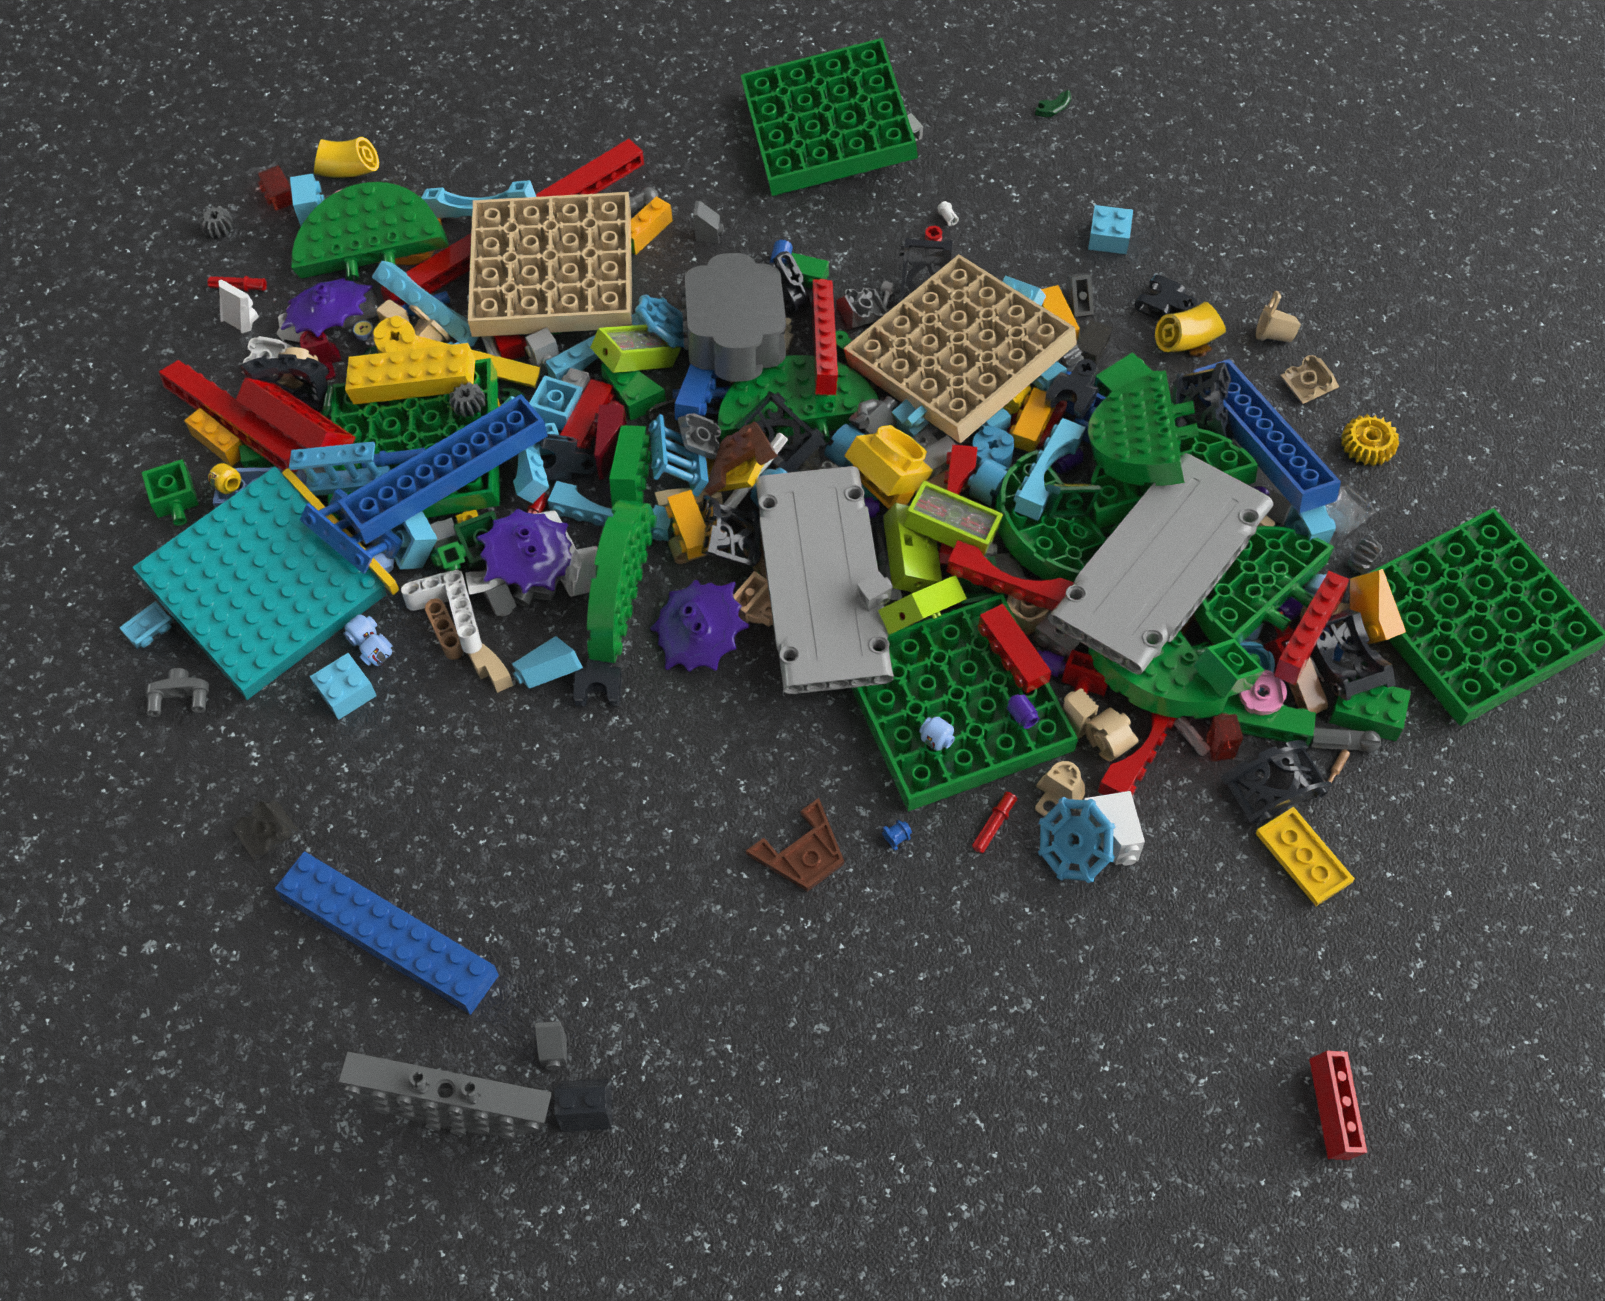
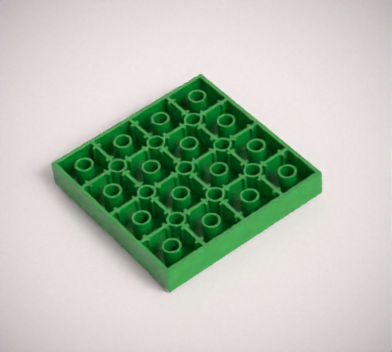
M882 38L741 74L746 100L772 196L918 158L914 134Z
M491 358L475 360L473 385L477 384L484 392L485 406L481 407V413L475 412L474 417L470 414L466 418L462 415L458 416L450 406V394L354 405L345 390L346 383L332 385L334 386L331 421L356 437L353 444L374 442V454H379L380 451L388 453L420 448L428 449L498 408L497 371ZM362 463L354 464L356 469H363ZM392 464L388 466L390 470H392L400 464ZM344 465L333 466L336 471L346 470ZM499 465L424 509L422 512L425 517L429 518L500 506ZM328 494V505L333 494ZM335 512L332 513V514L337 518L338 521L343 520V519H342L339 515H337ZM352 526L346 528L348 531L355 530Z
M1494 508L1371 571L1383 569L1406 631L1388 639L1389 642L1460 727L1600 650L1605 643V630Z
M1003 594L942 614L935 619L931 618L910 625L892 634L888 633L887 640L889 642V654L894 679L886 684L851 688L907 811L1075 751L1078 738L1049 682L1026 694L1022 687L1019 688L1016 685L1011 671H1007L1004 668L998 653L995 654L992 651L989 640L986 636L983 637L978 630L980 615L1001 604L1006 607L1016 621ZM881 648L874 649L876 651H883ZM1014 695H1025L1038 711L1039 721L1034 726L1024 729L1023 726H1019L1007 710L1008 701ZM940 717L953 726L954 732L952 736L955 739L948 749L944 747L936 751L921 740V733L919 731L928 718Z

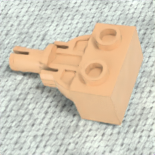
M754 571L733 595L734 599L742 605L738 616L746 623L749 621L758 624L763 623L770 627L773 625L768 582L766 578Z

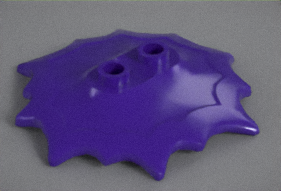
M345 278L319 282L288 301L290 306L286 309L287 317L281 326V330L295 327L297 334L303 331H310L316 337H319L327 328L343 326L345 319L349 316H362L364 314L359 305L366 302L364 294L370 291L373 286L356 284L354 281H346Z
M516 509L510 516L493 520L492 529L476 538V540L485 545L484 550L480 554V557L487 564L484 582L500 578L507 585L518 584L524 594L533 586L555 591L556 578L566 575V568L570 566L572 554L569 551L572 543L566 537L568 524L554 522L548 519L544 513L531 514L520 509Z
M694 580L687 588L669 592L668 603L660 609L659 619L650 628L651 631L659 634L658 645L665 652L666 670L677 664H682L689 672L698 666H706L716 671L720 658L725 653L736 649V634L743 629L749 628V624L738 616L742 605L733 596L735 582L716 586L713 583L701 585L698 580Z

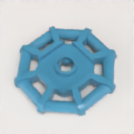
M649 295L640 296L639 305L635 308L637 316L642 318L648 327V331L668 342L670 347H684L682 312L670 305L665 298H652Z
M1062 797L1044 818H1040V850L1038 853L1054 870L1058 879L1081 880L1090 883L1094 881V877L1109 862L1114 861L1113 833L1115 825L1098 808L1095 800H1076ZM1070 809H1082L1081 815L1071 816ZM1062 814L1063 818L1055 825L1053 821ZM1091 814L1101 827L1096 828L1088 819ZM1050 831L1054 835L1052 846H1049ZM1104 833L1103 850L1099 849L1101 843L1099 834ZM1073 834L1075 836L1078 835L1079 844H1072V841L1074 840L1072 837ZM1053 852H1055L1058 855V857L1062 860L1061 864L1053 856ZM1094 855L1099 857L1100 859L1090 868L1087 862ZM1070 863L1079 864L1080 871L1069 870Z

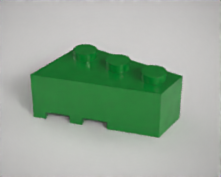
M605 363L601 364L604 382L613 385L616 400L621 405H624L625 413L630 421L666 405L665 389L640 371L613 373Z

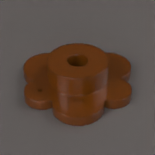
M1204 344L1188 351L1191 356L1202 357L1207 352H1210L1212 347Z

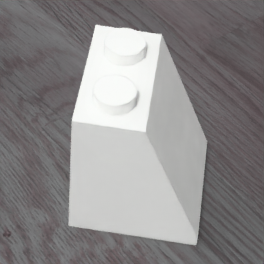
M1131 791L1085 798L1084 800H1095L1098 808L1115 825L1113 833V855L1115 856L1113 862L1115 865H1132L1139 860L1145 841ZM1091 814L1088 819L1096 828L1101 827ZM1104 833L1099 834L1101 838L1100 846L1103 849Z

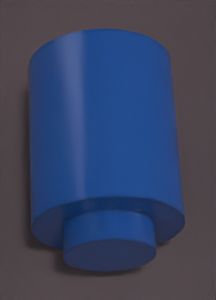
M777 240L773 246L770 263H774V258L782 251H788L792 254V244L786 240ZM781 258L784 266L786 267L787 261L784 258Z

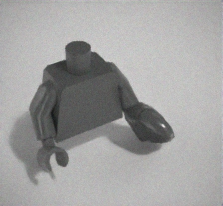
M887 396L884 401L873 398L859 403L857 411L848 420L865 435L876 433L881 426L892 425L895 427L897 421L891 410L897 402L890 396Z

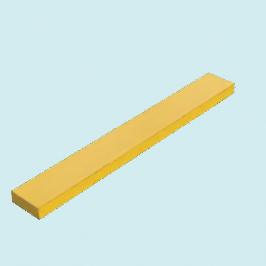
M416 336L418 340L417 349L451 345ZM472 350L475 360L491 358L497 371L498 379L536 388L541 370L540 367Z
M287 468L282 472L286 479L317 510L325 508L319 499L290 469ZM333 514L326 516L333 524L339 522ZM346 528L342 530L349 537L353 536ZM373 558L369 568L384 583L389 592L394 595L399 591L396 581Z

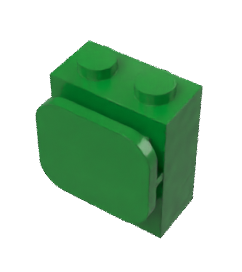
M1132 352L1097 374L1094 386L1099 388L1098 393L1107 398L1111 392L1136 379L1149 375L1153 370Z

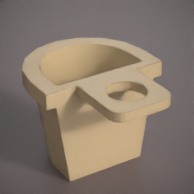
M1278 291L1273 293L1268 306L1265 305L1256 328V339L1258 340L1272 339L1292 342L1301 324L1295 316L1276 310L1281 298Z
M409 306L420 318L414 327L416 336L448 342L450 339L449 334L435 320L430 319L417 306Z
M1069 761L1058 762L1040 779L1036 787L1044 791L1045 794L1037 803L1035 810L1045 817L1049 812L1044 810L1043 804L1047 801H1051L1056 805L1062 797L1083 800L1085 784L1081 778L1079 768L1074 763Z

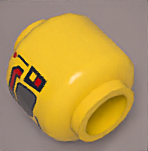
M221 463L210 470L208 481L219 492L231 494L238 489L241 483V476L233 467Z

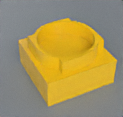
M892 425L881 426L874 434L856 436L844 455L887 496L916 491L923 481L928 480L933 472V469L924 462L927 451L913 438L895 429Z

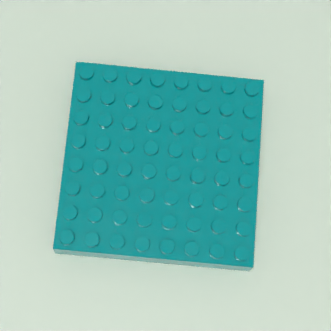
M276 467L270 469L133 566L139 580L246 700L345 627L357 615L362 614L387 595L384 583L370 568L363 574L300 521L304 508L309 502Z

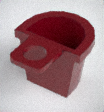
M310 331L302 333L300 336V347L308 350L309 354L313 357L316 355L319 362L330 370L329 374L325 376L326 381L334 379L336 374L332 363L342 361L337 347L328 340L324 332L319 337H316Z

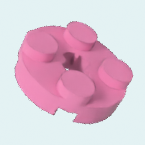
M1265 670L1251 689L1239 693L1245 710L1259 715H1269L1280 710L1287 695L1283 680L1274 677L1273 672ZM1260 688H1264V691L1267 690L1269 694L1262 697L1257 692H1259Z

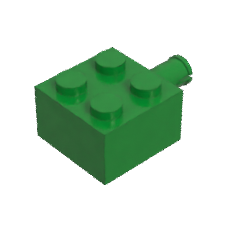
M183 459L143 471L142 476L148 498L157 517L160 518L171 514L174 525L182 526L186 524L187 519L184 510L198 506L199 503L190 472Z
M1234 638L1207 647L1193 666L1200 676L1223 699L1251 689L1265 671L1260 666L1259 656L1254 653L1249 654Z

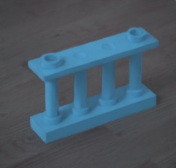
M659 414L656 420L650 423L648 429L651 439V468L653 469V477L658 480L664 471L688 481L693 495L699 497L709 482L706 457L690 452L685 447L665 439L666 436L684 444L680 433L664 427L663 415ZM666 449H669V450L674 451V452H676V453H678V454H681V455L685 456L686 459L681 458V457H679V456H676V455H674V454H672V453H669V452L666 451ZM667 461L686 468L688 472L669 465Z
M374 442L291 450L289 463L290 470H304L307 475L306 487L315 496L334 494V491L338 489L343 490L345 493L354 492L390 471L389 466L376 467L373 462ZM365 463L367 468L356 469L354 464ZM344 465L346 470L336 471L333 466ZM323 467L326 472L315 473L313 468Z

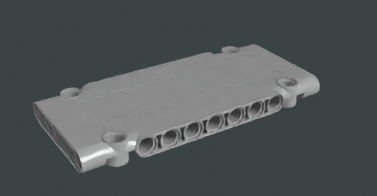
M1187 453L1180 456L1185 483L1156 486L1154 483L1077 575L1074 584L1068 587L1066 596L1048 617L1050 623L1059 630L1138 675L1142 674L1153 658L1160 655L1163 645L1167 641L1171 642L1239 556L1249 542L1250 537L1255 534L1258 524L1273 507L1272 499L1266 494Z
M849 466L758 477L756 479V488L759 503L760 529L776 649L779 651L784 692L787 694H798L891 682L894 678L889 654V642L887 640L888 631L878 611L884 605L877 606L868 611L856 595L857 583L878 572L869 513L864 502V490L861 484L859 469ZM881 648L883 651H876L874 649ZM786 658H793V659H795V660H793V661H786L785 659H786Z

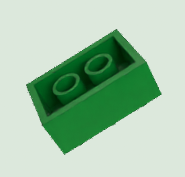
M1381 685L1352 695L1351 700L1348 701L1335 695L1329 723L1356 731L1372 730L1378 733L1381 738L1397 741L1404 728L1411 691L1394 686L1387 688Z

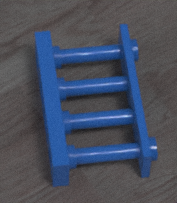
M338 489L334 491L329 505L323 509L317 510L310 503L306 504L300 521L363 574L367 572L374 556L382 552L390 559L397 556L403 540L391 530L370 541L374 547L368 550L363 549L357 544L363 541L358 534L349 537L342 531L351 526L343 515L338 502L347 496L343 490ZM335 512L343 520L333 524L326 516Z

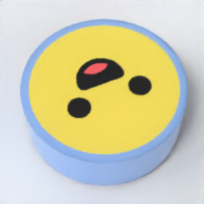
M360 321L353 327L355 337L362 341L370 337L369 334L373 330L372 324L368 321Z

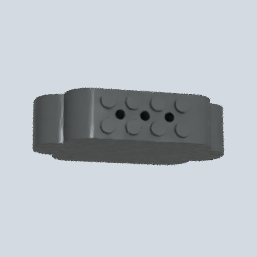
M725 253L711 258L708 265L697 266L687 271L685 274V286H681L684 350H688L689 361L693 366L704 370H714L715 374L723 380L748 381L757 378L762 373L763 368L777 366L785 360L784 334L786 318L781 275L776 267L769 264H755L754 259L745 254Z

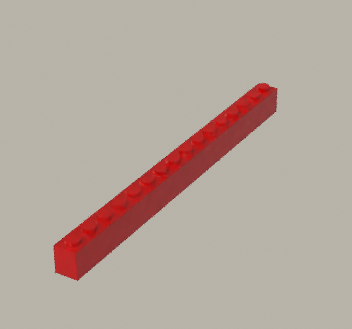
M627 139L537 193L536 197L596 194L643 166V151L630 139ZM471 234L407 271L408 277L426 292L432 294L470 271ZM382 286L380 288L385 302L391 300L399 306L406 304V302L386 287Z

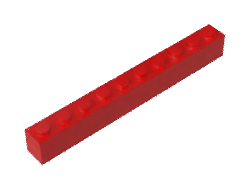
M180 360L159 371L163 386L194 409L198 410L201 408L238 437L241 442L282 471L287 468L289 469L291 450L306 449L298 446L296 440L285 437L281 430L270 427L268 421L257 418L256 413L245 410L242 407L243 404L230 396L226 390L220 389L213 381L210 382L201 373H197Z

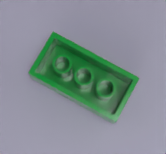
M621 425L609 478L612 508L619 500L643 503L644 495L642 490H646L645 477L649 475L648 464H651L652 458L651 451H648L650 435L646 433V426Z

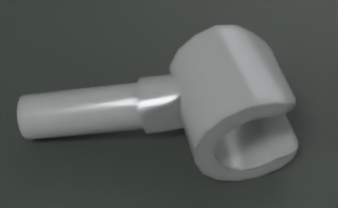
M884 281L881 291L885 293L883 303L887 307L888 299L894 290L893 283Z

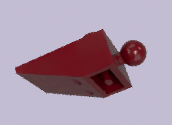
M611 401L608 405H599V412L595 413V426H597L595 460L599 480H603L612 468L621 425H627L624 405L617 401Z

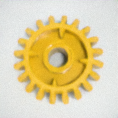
M1366 414L1364 418L1360 415L1356 419L1352 418L1345 426L1341 435V446L1344 447V453H1349V459L1356 458V463L1362 461L1364 466L1367 463L1374 466L1376 463L1382 465L1384 461L1388 462L1395 455L1399 446V434L1396 433V427H1391V422H1384V417L1378 419L1376 414L1373 417Z

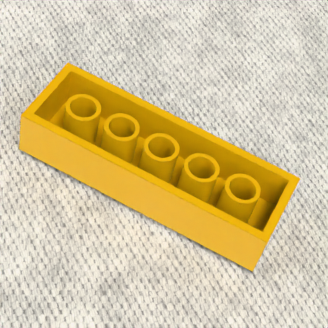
M468 343L352 356L348 360L345 390L354 405L449 394L454 392V387L459 388L461 383L464 385L469 381L472 384L474 383L475 357Z

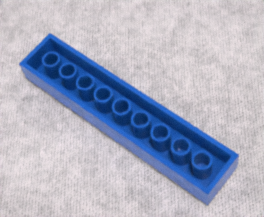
M1230 359L1221 361L1225 362L1231 378L1228 397L1224 400V410H1228L1234 434L1233 438L1253 457L1258 467L1299 514L1336 502L1341 481ZM1217 363L1193 370V373L1215 368ZM1205 389L1206 395L1211 394V390L1208 392ZM1200 393L1197 395L1207 408L1211 406V402L1202 398Z
M520 394L340 499L338 502L343 515L365 544L547 437L545 421L523 395Z
M305 851L275 887L276 892L283 901L470 1015L499 976L495 966Z

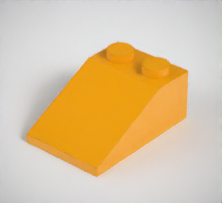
M1383 569L1350 579V609L1361 613L1365 631L1370 639L1366 642L1367 644L1384 641L1406 632Z

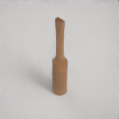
M1342 750L1335 761L1328 779L1331 783L1350 755L1348 750Z

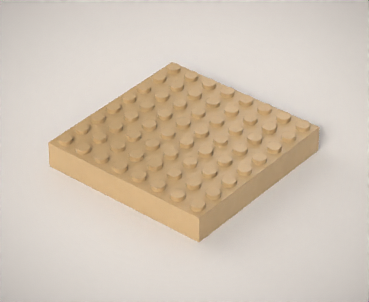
M629 192L473 200L468 324L472 337L534 334L546 327L552 333L632 326L631 207Z
M958 254L844 347L849 366L900 402L907 399L916 410L922 405L927 410L923 416L926 420L961 443L1072 349L1077 342L1074 326Z

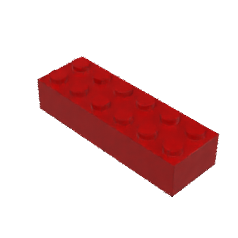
M245 377L236 400L243 404L242 407L245 410L256 413L257 418L268 421L270 427L281 430L285 437L296 440L298 446L307 449L354 443L355 436L275 383Z

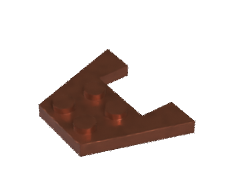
M755 421L743 426L738 432L727 436L721 441L708 479L709 482L705 488V492L709 496L726 487L727 472L755 456L756 462L762 466L778 456Z
M819 798L801 811L802 817L813 829L778 854L765 838L746 850V855L807 892L844 865V859Z

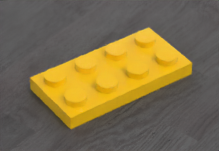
M754 456L726 473V487L717 492L753 487L764 464L762 466L759 465ZM706 458L708 479L715 459Z
M1294 807L1265 824L1255 833L1315 906H1318L1354 881V877Z

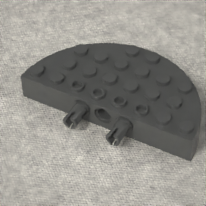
M347 1052L339 1083L344 1088L345 1093L353 1095L357 1099L375 1107V1112L381 1114L391 1113L426 1124L425 1127L431 1130L439 1131L441 1128L451 1129L450 1132L456 1135H465L466 1132L499 1135L506 1139H514V1135L530 1134L542 1129L552 1093L353 1052Z

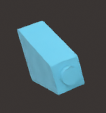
M557 636L512 663L515 669L513 673L515 679L519 684L524 683L528 688L583 668L575 651Z

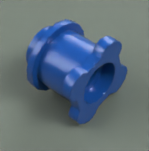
M897 820L896 824L888 828L885 826L882 828L884 838L894 851L898 849V844L904 840L909 841L911 839L910 834L912 831L905 821Z

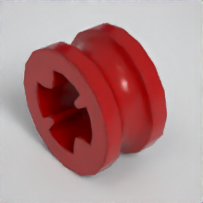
M929 226L925 230V240L942 241V229L938 226Z

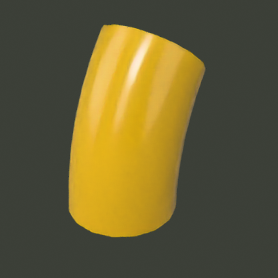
M364 137L343 142L320 140L314 165L315 175L347 178L365 175L379 168L377 152L373 145Z
M1203 302L1187 311L1162 316L1155 329V339L1158 347L1164 352H1179L1197 348L1215 340L1226 332V328L1212 305L1208 302Z

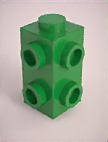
M458 541L432 549L433 554L430 555L434 566H438L439 569H445L447 572L461 568L460 563L465 562L466 552L463 545H459Z

